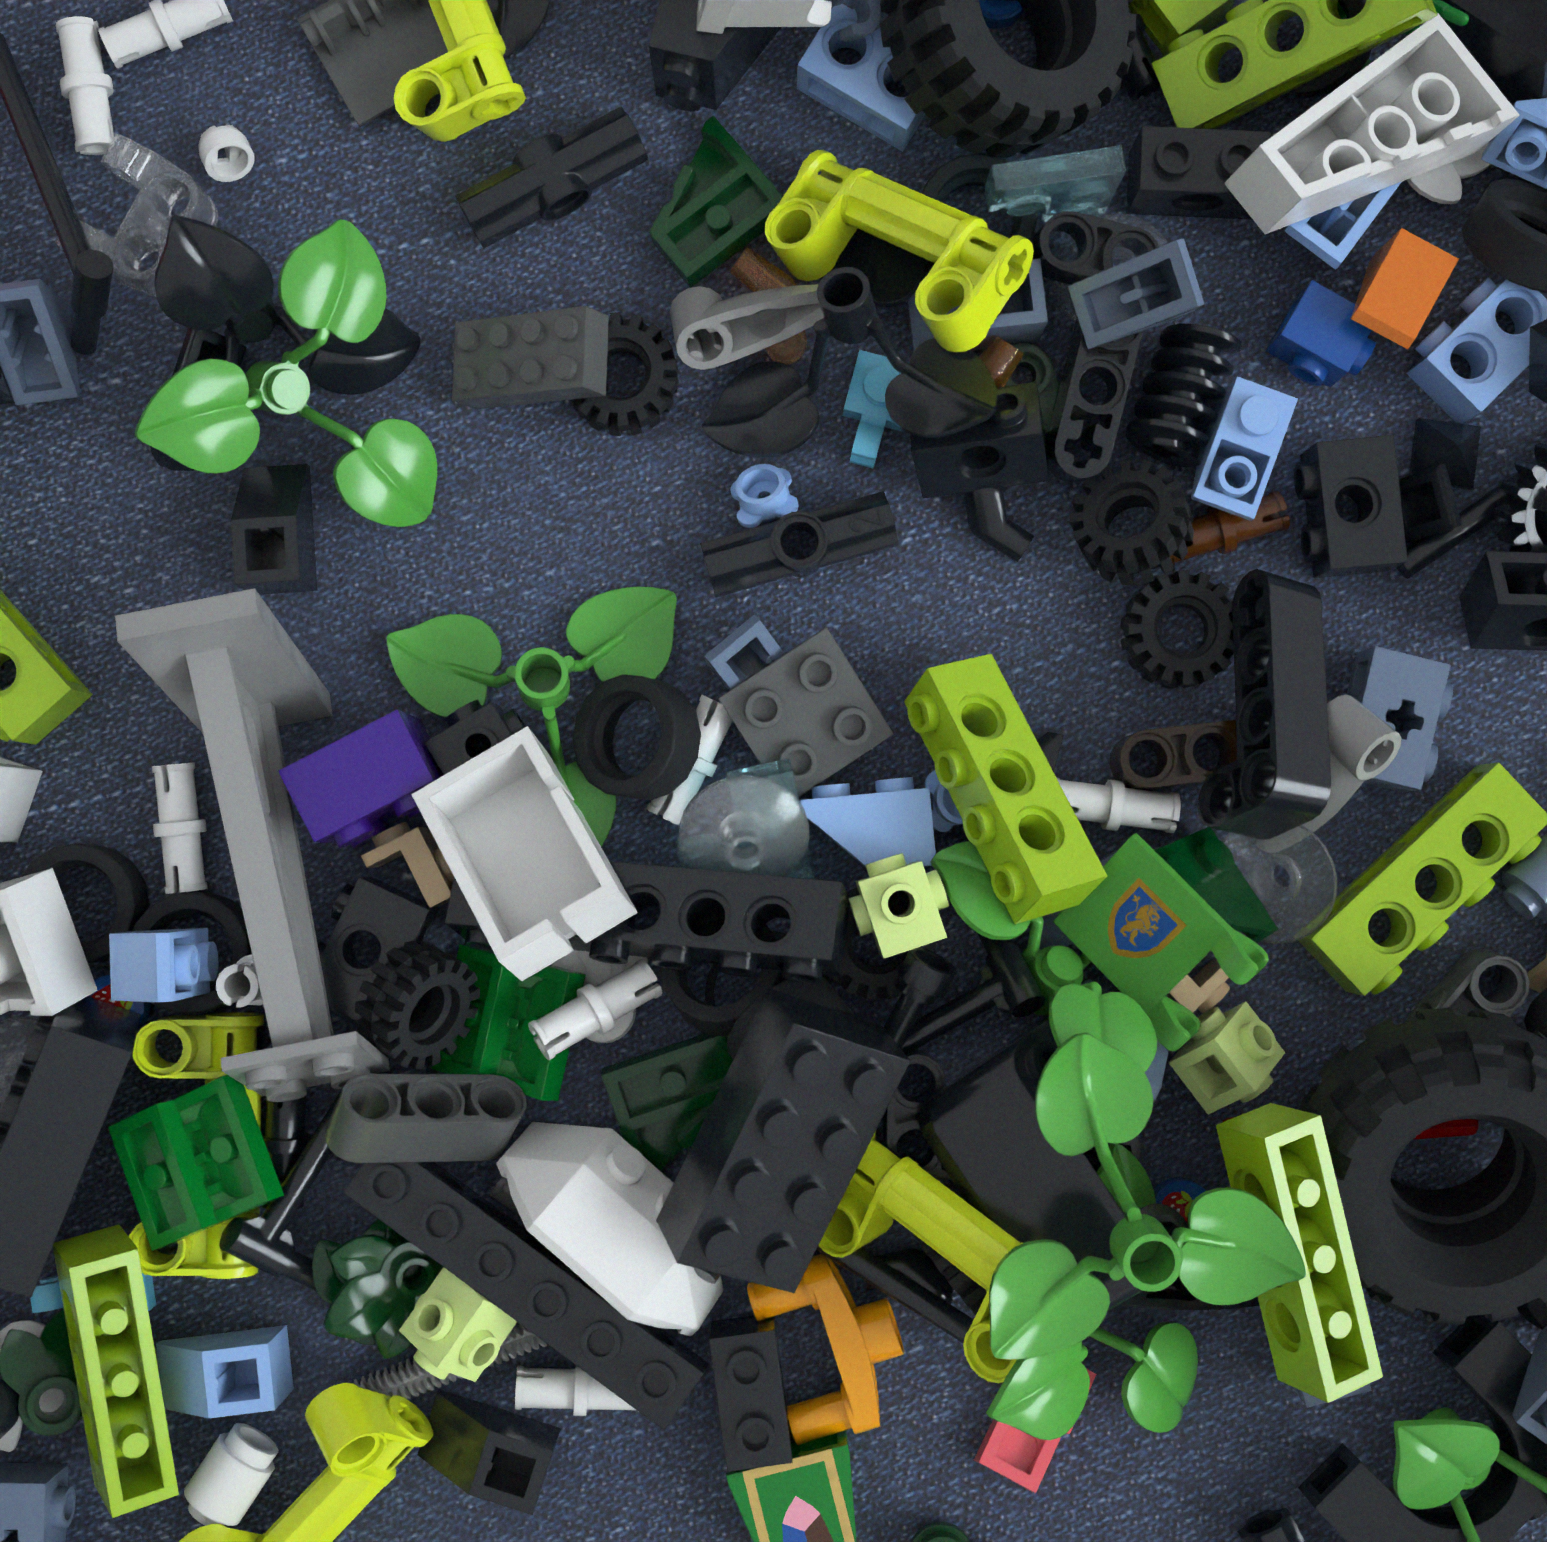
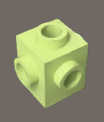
M903 853L865 865L869 877L855 881L860 895L848 899L860 935L873 933L879 954L883 959L947 938L938 910L949 907L937 870L926 873L922 861L906 864ZM902 890L908 897V907L903 913L893 915L889 910L888 900L894 892Z
M1245 1001L1224 1013L1218 1007H1213L1198 1016L1197 1018L1201 1025L1199 1031L1180 1048L1169 1062L1173 1070L1209 1115L1238 1100L1245 1103L1263 1093L1273 1083L1270 1072L1283 1057L1285 1051L1276 1041L1270 1027L1259 1019Z
M443 1267L428 1290L420 1296L414 1310L399 1331L418 1349L413 1356L414 1360L433 1376L445 1380L449 1373L476 1382L484 1369L495 1360L500 1346L517 1321Z

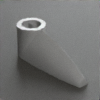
M818 284L761 290L737 295L725 300L711 288L698 286L682 291L672 301L670 308L678 356L683 363L691 368L700 370L712 369L758 352L814 326L815 322L824 318L817 298Z
M1345 694L1331 700L1327 704L1331 792L1326 807L1315 819L1271 839H1257L1256 845L1273 853L1304 839L1323 826L1348 802L1365 780L1374 778L1390 765L1401 746L1402 738L1400 734L1351 695Z

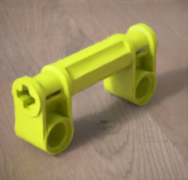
M428 0L448 52L416 69L409 70L400 78L395 87L394 103L400 117L435 141L447 142L454 140L458 136L490 120L512 113L526 99L521 85L512 81L503 58L507 48L498 31L487 0ZM440 94V105L437 110L426 117L425 109L427 103L432 97Z
M816 150L803 161L796 178L778 205L769 213L765 222V235L768 242L789 272L799 280H818L830 272L857 229L935 263L927 276L919 283L915 293V305L937 343L945 350L956 353L968 351L978 346L986 337L989 328L1011 295L1024 282L1033 261L1034 250L1029 239L1020 235L1008 238L989 230L987 223L977 216L960 211L880 176L867 168L853 170L837 162L836 157L826 150ZM959 306L956 311L947 314L951 309Z
M222 1012L206 1015H172L148 1023L139 1030L133 1048V1060L138 1068L149 1077L159 1079H204L205 1084L221 1076L227 1075L222 1072L221 1058L257 1051V1027L264 1024V1014ZM162 1029L173 1031L182 1041V1055L176 1063L165 1061L156 1051V1038ZM244 1085L261 1131V1095L251 1089H247ZM260 1206L236 1217H243L252 1213L260 1215ZM234 1218L177 1241V1252L171 1255L151 1250L142 1222L136 1225L129 1235V1238L138 1248L141 1270L145 1275L155 1277L202 1276L212 1279H235L253 1276L258 1273V1268L220 1249L219 1244L222 1233Z
M874 1133L818 1246L825 1253L833 1257L843 1258L886 1233L892 1226L893 1219L898 1221L986 1290L983 1302L968 1332L965 1334L963 1343L964 1354L970 1367L979 1377L988 1382H1004L1017 1359L995 1358L991 1351L989 1288L993 1273L1001 1259L1014 1247L1023 1243H1020L918 1166V1163L907 1156L900 1159L876 1141V1134Z
M353 1383L333 1385L313 1398L305 1412L306 1421L328 1466L265 1533L258 1534L227 1528L222 1524H209L188 1533L179 1542H332L367 1504L396 1477L395 1467L414 1447H424L433 1438L432 1426L424 1413L404 1397L385 1395L358 1387Z

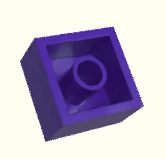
M398 709L278 771L313 841L337 843L339 848L351 844L353 849L371 842L374 836L387 830L383 822L395 816L400 818L408 815L409 819H413L422 815L411 794L443 776L442 771L424 743L431 738L421 719Z

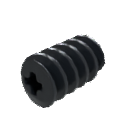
M1178 323L1167 326L1160 334V345L1163 349H1159L1152 356L1151 367L1155 372L1150 373L1144 378L1143 391L1147 396H1143L1136 401L1134 413L1138 420H1133L1127 425L1126 438L1133 446L1158 461L1178 467H1196L1200 465V461L1186 452V447L1207 446L1209 439L1207 435L1194 428L1195 422L1213 423L1217 418V413L1202 404L1203 400H1220L1224 398L1226 393L1225 389L1212 381L1211 378L1212 376L1228 377L1234 371V366L1226 359L1220 357V353L1240 352L1242 341L1236 336L1214 327Z

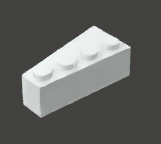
M1438 13V16L1425 22L1261 144L1224 184L1262 232L1268 234L1477 153L1520 115Z
M53 868L0 883V1015L8 1011H30V1014L34 1016H53L98 991Z

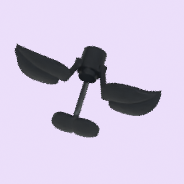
M173 215L171 217L165 247L156 269L154 284L157 301L166 316L175 323L195 330H212L226 323L227 328L224 330L226 339L225 361L236 365L238 343L241 340L249 343L260 342L271 334L276 325H280L298 346H301L310 339L290 320L282 306H274L272 300L274 283L271 270L258 252L240 239L215 226L180 215ZM385 308L377 328L364 341L349 343L338 339L330 333L326 344L313 352L314 355L309 365L311 378L318 386L338 394L353 395L373 391L391 382L405 370L420 347L419 333L407 327L393 312ZM150 446L154 459L161 467H167L175 471H197L180 464L163 452Z
M857 229L840 254L834 268L821 277V281L818 284L817 298L824 318L814 323L816 339L806 382L802 384L799 373L784 363L767 361L750 366L730 381L722 392L713 412L702 424V428L706 436L716 444L736 454L749 457L770 458L781 456L802 446L810 439L819 426L820 416L817 407L807 397L814 394L818 389L827 342L831 336L846 344L861 343L869 336L875 338L890 364L901 373L886 388L885 403L890 418L898 428L916 437H945L985 422L997 410V390L989 369L971 349L957 353L948 351L940 346L935 338L922 342L915 349L910 363L899 355L884 331L882 321L878 319L875 305L893 307L909 299L916 292L919 283L925 278L926 260Z

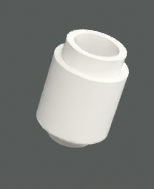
M236 1423L229 1433L220 1434L184 1488V1495L190 1503L188 1511L192 1517L205 1526L209 1524L238 1525L275 1469L273 1459L278 1453L276 1444L260 1430L243 1423Z

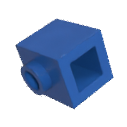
M1311 280L1295 297L1265 351L1289 364V372L1299 380L1314 386L1324 384L1332 387L1347 373L1356 376L1361 371L1372 354L1376 342L1368 338L1372 330L1351 319L1355 307L1354 303Z

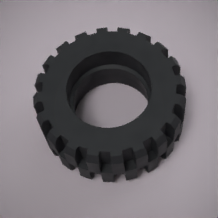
M881 0V12L888 14V18L880 23L882 45L891 49L893 59L887 62L894 82L901 80L909 93L904 100L915 114L923 111L931 120L928 125L930 129L943 139L954 135L957 137L956 146L974 154H978L986 149V154L993 158H1010L1018 152L1025 155L1044 147L1098 115L1100 108L1112 101L1120 90L1121 77L1128 73L1133 55V49L1127 46V43L1135 39L1136 14H1130L1128 3L1133 0H1017L1024 9L1033 29L1036 42L1035 69L1016 61L999 46L986 26L979 0Z

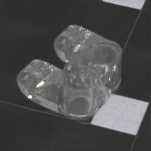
M116 134L100 163L110 172L140 189L114 237L82 221L80 222L91 249L101 251L111 258L113 262V281L157 298L154 286L155 273L165 247L169 223L172 217L171 210L174 204L184 197H190L186 209L177 215L192 218L215 227L218 221V210L213 199L184 170L141 144ZM57 237L54 245L62 252H64L59 241V238ZM159 251L156 263L151 268L140 271L142 260L148 254Z

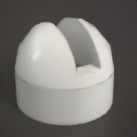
M233 125L211 126L201 135L198 144L199 156L206 172L213 179L221 182L236 181L244 177L253 167L254 153L247 138ZM224 148L227 158H218V150Z

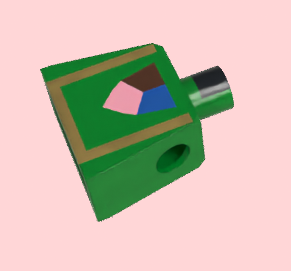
M846 1430L801 1445H797L793 1439V1463L726 1472L728 1485L753 1542H857L850 1452Z

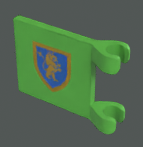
M1135 833L1103 866L1107 877L1080 905L1063 910L1052 922L1121 993L1126 994L1141 1006L1151 1020L1157 1040L1167 1050L1176 1051L1199 1031L1201 1025L1199 1019L1189 1009L1170 999L1167 995L1196 965L1212 951L1224 973L1235 984L1243 985L1249 982L1267 965L1269 958L1261 946L1234 930L1166 861Z

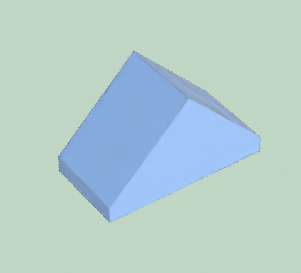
M1401 182L1288 225L1284 232L1336 270Z

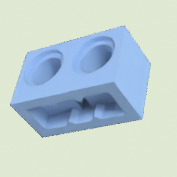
M844 4L833 6L830 22L819 29L798 63L797 89L903 152L926 114L923 111L915 114L904 100L906 97L894 96L885 88L888 82L894 80L887 62L893 59L890 47H883L880 28L855 42L841 41L838 31L857 23V13L855 9L852 10ZM840 48H852L860 53L862 59L855 64L844 65L837 62L831 54Z
M1489 277L1486 278L1459 304L1467 314L1453 328L1443 321L1419 343L1415 350L1422 358L1406 374L1456 423L1463 424L1481 413L1529 365L1530 327L1547 319V299L1538 290L1526 288L1505 278L1496 285ZM1496 311H1502L1510 316L1515 327L1514 334L1506 333L1498 326L1495 318ZM1451 354L1460 355L1467 360L1471 369L1470 379L1463 378L1455 373L1450 362Z

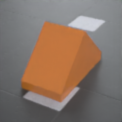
M1401 228L1370 260L1351 319L1408 350L1421 330L1459 258Z

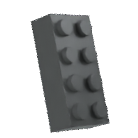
M588 306L456 322L452 401L474 409L606 396L609 316Z

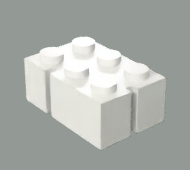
M528 726L411 794L496 958L521 981L574 951L568 939L576 934L585 943H588L638 913L584 815L574 803L575 799L552 758Z

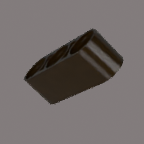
M1236 720L1146 729L1125 736L1115 744L1110 753L1109 766L1112 775L1116 780L1123 781L1125 787L1139 790L1204 783L1207 777L1214 771L1237 760ZM1201 736L1212 739L1220 752L1219 761L1211 771L1201 768L1195 762L1193 756V746ZM1137 743H1144L1150 746L1157 757V767L1148 778L1137 775L1130 767L1129 753Z

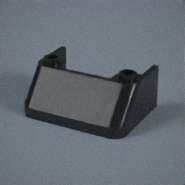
M1048 1015L931 1096L921 1110V1131L926 1142L966 1202L1020 1243L1041 1239L1055 1240L1063 1243L1070 1249L1077 1263L1088 1256L1111 1260L1113 1256L1110 1251V1235L1116 1224L1125 1218L1124 1212L1084 1153L1075 1156H1065L1055 1151L1044 1138L1036 1120L1035 1094L1038 1081L1047 1061L1058 1048L1050 1028ZM1150 1204L1139 1209L1141 1214H1147L1156 1218L1170 1236L1177 1227L1189 1228L1188 1221H1185L1170 1206ZM1090 1272V1274L1101 1280L1107 1288L1110 1297L1108 1311L1143 1291L1134 1287L1126 1276L1118 1281H1114L1107 1273Z

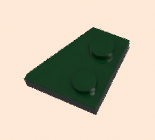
M714 115L705 122L701 130L703 140L689 166L683 165L673 185L674 193L672 199L661 208L649 232L653 244L690 288L765 231V222L769 213L778 205L783 197Z
M1204 828L1154 850L1234 930L1245 932L1246 937L1256 943L1263 941L1279 930L1234 863L1231 851L1218 839L1212 828Z
M702 1034L602 1068L601 1076L623 1138L657 1169L661 1170L683 1148L687 1150L693 1144L733 1062V1058L727 1052V1038L725 1036Z

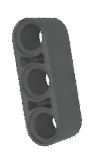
M493 1074L356 1075L346 1082L325 1128V1141L328 1148L337 1157L355 1163L493 1160L503 1154L526 1109V1097L522 1089L514 1081L504 1076Z

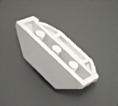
M532 1122L496 1163L501 1176L507 1178L512 1200L526 1230L627 1320L657 1328L677 1329L680 1334L692 1336L696 1333L722 1294L723 1285L721 1275L717 1282L712 1284L700 1278L696 1274L694 1267L678 1264L667 1244L656 1219L674 1183L611 1128Z

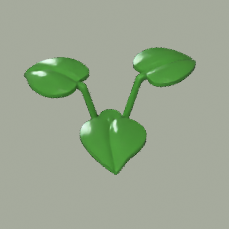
M338 219L326 229L304 240L293 249L284 261L278 279V295L288 317L300 327L317 329L316 334L295 350L284 352L281 362H257L248 369L246 374L236 364L220 359H205L185 366L170 377L150 399L136 426L135 437L140 442L163 452L188 468L204 473H225L245 463L258 444L260 427L257 418L251 410L259 409L282 415L295 413L298 417L305 418L347 441L354 448L337 461L333 471L337 491L350 509L358 515L379 524L394 527L412 526L427 519L432 512L437 460L435 450L426 434L419 427L408 421L388 418L373 423L362 439L354 431L307 405L310 395V384L306 374L298 367L299 361L325 345L330 333L338 339L349 343L364 341L377 328L386 305L384 273L374 249L352 223Z
M627 587L596 595L576 609L566 628L569 645L575 652L583 656V659L574 660L569 655L563 658L552 649L544 647L534 648L524 653L516 666H509L505 673L498 676L493 674L498 670L502 661V649L499 640L490 626L472 616L463 614L439 616L414 627L389 633L387 636V647L395 673L409 695L426 711L442 718H446L460 707L474 700H479L482 707H484L487 698V686L501 688L515 682L523 702L530 708L543 712L552 760L575 799L574 803L581 810L602 847L614 821L616 795L605 794L590 784L576 761L567 766L565 765L555 709L561 706L569 695L570 672H584L593 666L595 674L601 682L622 674L644 676L656 680L667 666L672 652L677 598L672 591L654 587Z
M970 841L957 843L936 853L930 863L938 871L949 901L955 911L971 929L989 939L1011 940L1022 935L1030 925L1027 948L1022 952V955L1045 998L1044 1005L1034 1013L1049 1015L1050 1028L1057 1046L1059 1047L1075 1034L1086 1032L1129 1055L1145 1073L1154 1060L1157 1051V1038L1151 1020L1135 1000L1120 992L1102 994L1101 986L1097 982L1080 985L1083 980V970L1091 963L1083 953L1078 956L1074 950L1066 946H1048L1042 950L1039 949L1044 923L1043 917L1014 924L1005 904L994 893L991 876L976 846Z
M1086 1032L1075 1034L1067 1039L1051 1055L1043 1068L1035 1094L1036 1120L1046 1141L1055 1151L1062 1155H1079L1095 1146L1098 1158L1124 1211L1125 1218L1116 1224L1110 1235L1109 1244L1113 1256L1111 1260L1088 1256L1077 1263L1066 1245L1049 1239L1025 1242L1014 1247L1001 1259L993 1273L989 1288L990 1348L995 1358L1031 1359L1067 1349L1089 1337L1104 1320L1110 1305L1107 1288L1101 1280L1090 1274L1092 1271L1107 1273L1114 1281H1118L1126 1276L1134 1287L1147 1292L1163 1290L1173 1284L1179 1277L1191 1295L1213 1305H1233L1245 1302L1277 1286L1306 1277L1305 1265L1298 1246L1283 1221L1262 1200L1242 1189L1225 1187L1201 1193L1190 1206L1188 1213L1189 1228L1177 1227L1173 1230L1171 1236L1156 1218L1147 1214H1141L1112 1157L1108 1143H1125L1134 1139L1142 1132L1153 1109L1152 1088L1142 1068L1129 1055Z
M1109 1143L1112 1157L1136 1206L1140 1209L1150 1204H1156L1151 1181L1138 1159L1124 1146ZM1101 1165L1096 1173L1101 1178V1180L1103 1181V1183L1105 1184V1186L1107 1187V1189L1109 1190V1192L1111 1193L1119 1207L1122 1209L1119 1200L1111 1186V1183ZM1173 1321L1160 1322L1150 1330L1145 1339L1143 1349H1141L1139 1346L1098 1327L1090 1337L1129 1355L1136 1361L1126 1374L1121 1389L1124 1408L1129 1417L1141 1428L1152 1432L1163 1433L1174 1429L1183 1416V1407L1190 1400L1197 1375V1346L1190 1331L1185 1326ZM1081 1341L1067 1349L1031 1359H1017L986 1414L998 1422L1010 1425L1038 1439L1053 1440L1065 1435L1078 1420L1088 1397L1090 1378L1087 1369L1081 1363L1088 1355L1087 1348Z
M1451 1408L1436 1409L1419 1420L1394 1421L1396 1457L1393 1487L1397 1497L1408 1508L1418 1510L1438 1507L1450 1501L1467 1542L1481 1541L1460 1492L1461 1490L1472 1489L1480 1485L1489 1475L1494 1461H1497L1547 1494V1477L1538 1474L1499 1449V1439L1487 1425L1462 1420L1455 1410Z

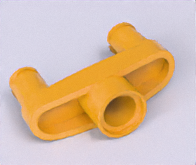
M823 1254L812 1257L795 1293L753 1282L748 1283L747 1292L750 1304L758 1322L812 1305L814 1310H820L843 1381L840 1383V1390L787 1406L788 1420L796 1444L801 1445L851 1428L854 1434L880 1427L879 1397L874 1364L904 1355L902 1339L888 1298L886 1297L857 1307L834 1261Z

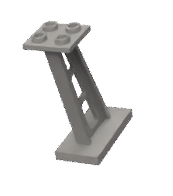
M255 588L116 615L117 642L202 732L205 740L273 1048L221 1058L222 1072L245 1085L247 1089H251L261 1096H266L267 1101L284 1102L306 1096V1087L331 1083L332 1088L343 1089L346 1082L356 1075L390 1071L389 1058L357 1031L334 1035L292 800L278 772L285 767L278 726L332 716L329 691Z

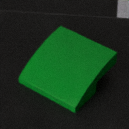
M459 944L456 959L469 966L468 969L475 972L478 979L473 984L480 988V998L470 1001L472 1005L478 1008L475 1018H466L464 1025L470 1028L465 1039L457 1034L453 1040L457 1049L450 1056L440 1051L441 1062L432 1066V1069L446 1074H493L504 1076L514 1081L526 1096L543 1101H558L570 1047L556 1054L553 1059L547 1060L533 1039L537 1034H531L528 1023L540 1019L578 997L577 989L584 986L586 974L549 965L521 981L498 961L494 952L476 950Z
M229 1075L221 1076L174 1100L157 1103L108 1127L152 1251L180 1241L284 1196L245 1087Z

